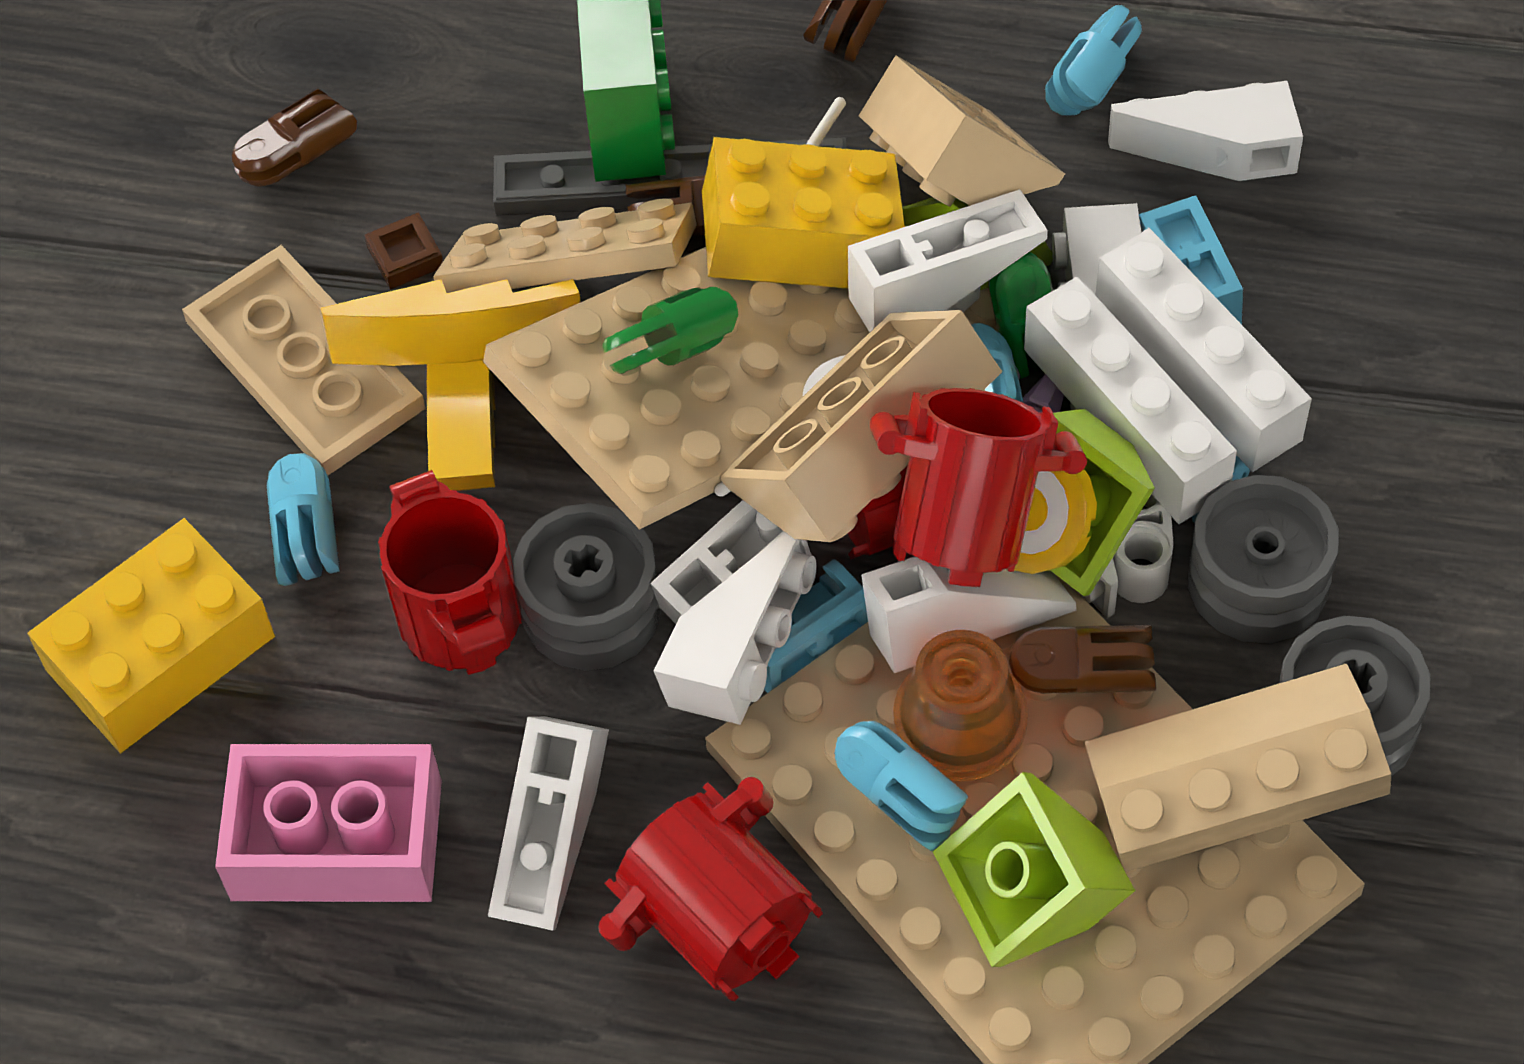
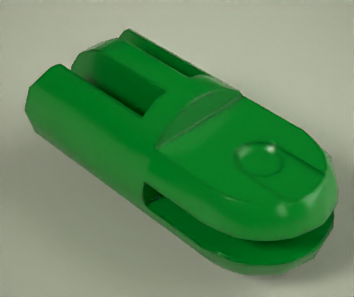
M1028 252L988 281L997 330L1007 341L1012 351L1014 364L1019 371L1020 379L1030 375L1028 365L1035 371L1042 370L1024 350L1026 308L1053 291L1050 273L1044 262L1035 254Z
M708 287L706 289L692 288L647 306L643 311L640 323L604 339L603 351L604 353L644 337L648 348L610 364L614 372L623 374L656 359L667 366L676 365L710 350L718 345L726 334L732 332L739 315L737 302L729 292L718 287Z

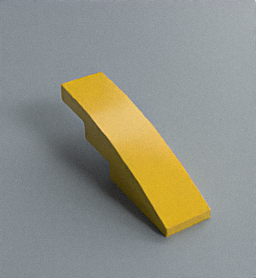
M507 279L450 293L446 292L442 280H437L321 307L320 309L332 364L400 366L484 360L486 344L581 302L579 291L573 279L515 293L512 292Z
M484 360L427 364L428 471L432 470L437 481L445 484L450 490L461 491L495 487L493 448H495L494 410H496L494 373L483 363Z

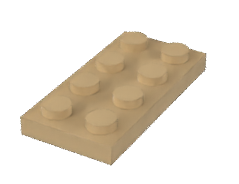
M656 199L639 205L635 211L615 213L612 207H599L581 213L579 219L557 222L555 216L543 215L530 218L522 222L521 227L499 230L498 225L493 223L473 226L463 232V235L458 239L433 277L434 281L442 280L446 292L450 293L505 279L508 280L511 289L552 284L570 279L581 280L675 267L697 226L692 203L674 205L671 199Z
M280 245L183 308L182 311L187 324L295 444L305 454L313 457L321 464L328 476L425 410L426 407L423 395L396 366L332 364L320 308L334 305L336 302L290 253Z

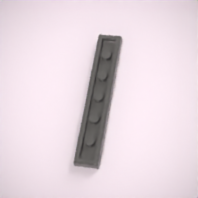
M846 137L824 138L819 147L846 149ZM809 139L766 142L803 145ZM712 144L675 146V150H665L666 175L595 182L591 151L495 155L493 183L495 215L583 211L599 207L622 209L639 202L680 197V194L644 199L629 198L626 196L625 185L706 175Z

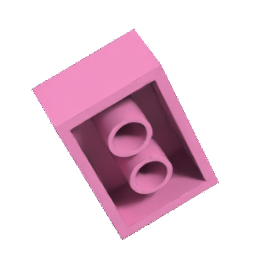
M230 744L215 865L230 901L432 902L442 784L432 745Z

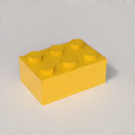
M713 138L702 188L708 277L848 288V246L905 227L895 153L819 147L808 144L763 142L750 139Z
M185 518L27 632L47 673L120 754L275 637L262 598Z

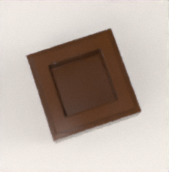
M419 212L364 235L367 248L390 290L438 270L443 263L442 253Z

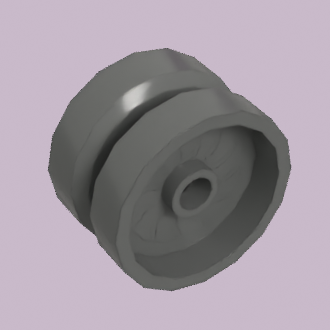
M1252 475L1227 482L1207 497L1195 520L1193 547L1190 553L1188 591L1197 612L1217 631L1242 642L1271 644L1298 636L1317 621L1328 600L1332 574L1338 557L1339 528L1328 505L1308 487L1281 476Z
M594 503L563 506L539 518L521 537L513 559L515 588L521 606L524 629L538 652L557 665L589 671L612 668L636 656L652 639L662 613L650 584L657 578L653 543L644 529L639 530L624 512L617 508Z
M1341 616L1317 622L1294 640L1283 660L1280 683L1347 664L1370 710L1392 776L1406 765L1417 744L1421 723L1430 701L1431 674L1421 651L1400 630L1374 618Z

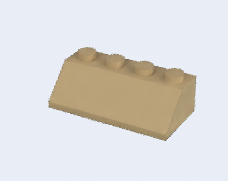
M897 55L859 114V117L874 130L869 139L885 149L886 153H895L896 163L903 166L902 171L921 183L919 187L924 192L950 207L956 198L968 205H973L1019 189L1023 194H1028L1058 185L1065 175L1063 171L990 110Z
M961 310L890 313L734 461L719 478L730 491L792 538L821 542L838 540L854 528L858 521L856 515L872 499L887 494L900 482V472L909 462L910 456L900 453L886 455L879 450L870 429L871 418L879 412H888L893 416L909 415L913 392L921 393L920 399H922L924 394L941 388H973L986 391L985 388L1002 373V370Z
M1347 664L1084 742L1125 872L1390 794L1391 772L1370 710Z

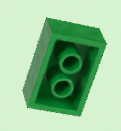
M577 0L583 91L595 182L666 175L664 151L675 150L672 114L660 115L662 111H672L663 29L652 30V28L663 27L660 0Z

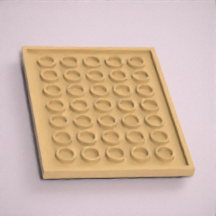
M1057 575L1056 577L1076 602L1077 611L897 673L893 672L871 638L867 622L750 705L740 725L726 722L705 737L707 751L737 785L747 777H755L762 782L774 802L770 813L765 815L766 818L983 1064H1148L1360 897L1365 885L1303 820L1127 871L1126 874L1136 891L1092 928L1005 966L991 967L933 851L922 846L853 786L837 767L834 752L837 738L848 727L854 726L858 722L876 721L888 727L968 795L965 805L960 809V815L955 825L950 830L949 837L1022 772L1032 773L1105 834L1121 863L1084 742L1193 709L1152 667L1147 670L1155 673L1157 689L1155 691L1041 694L1026 690L1012 675L1009 658L1014 643L1025 632L1040 627L1110 626L1074 588Z

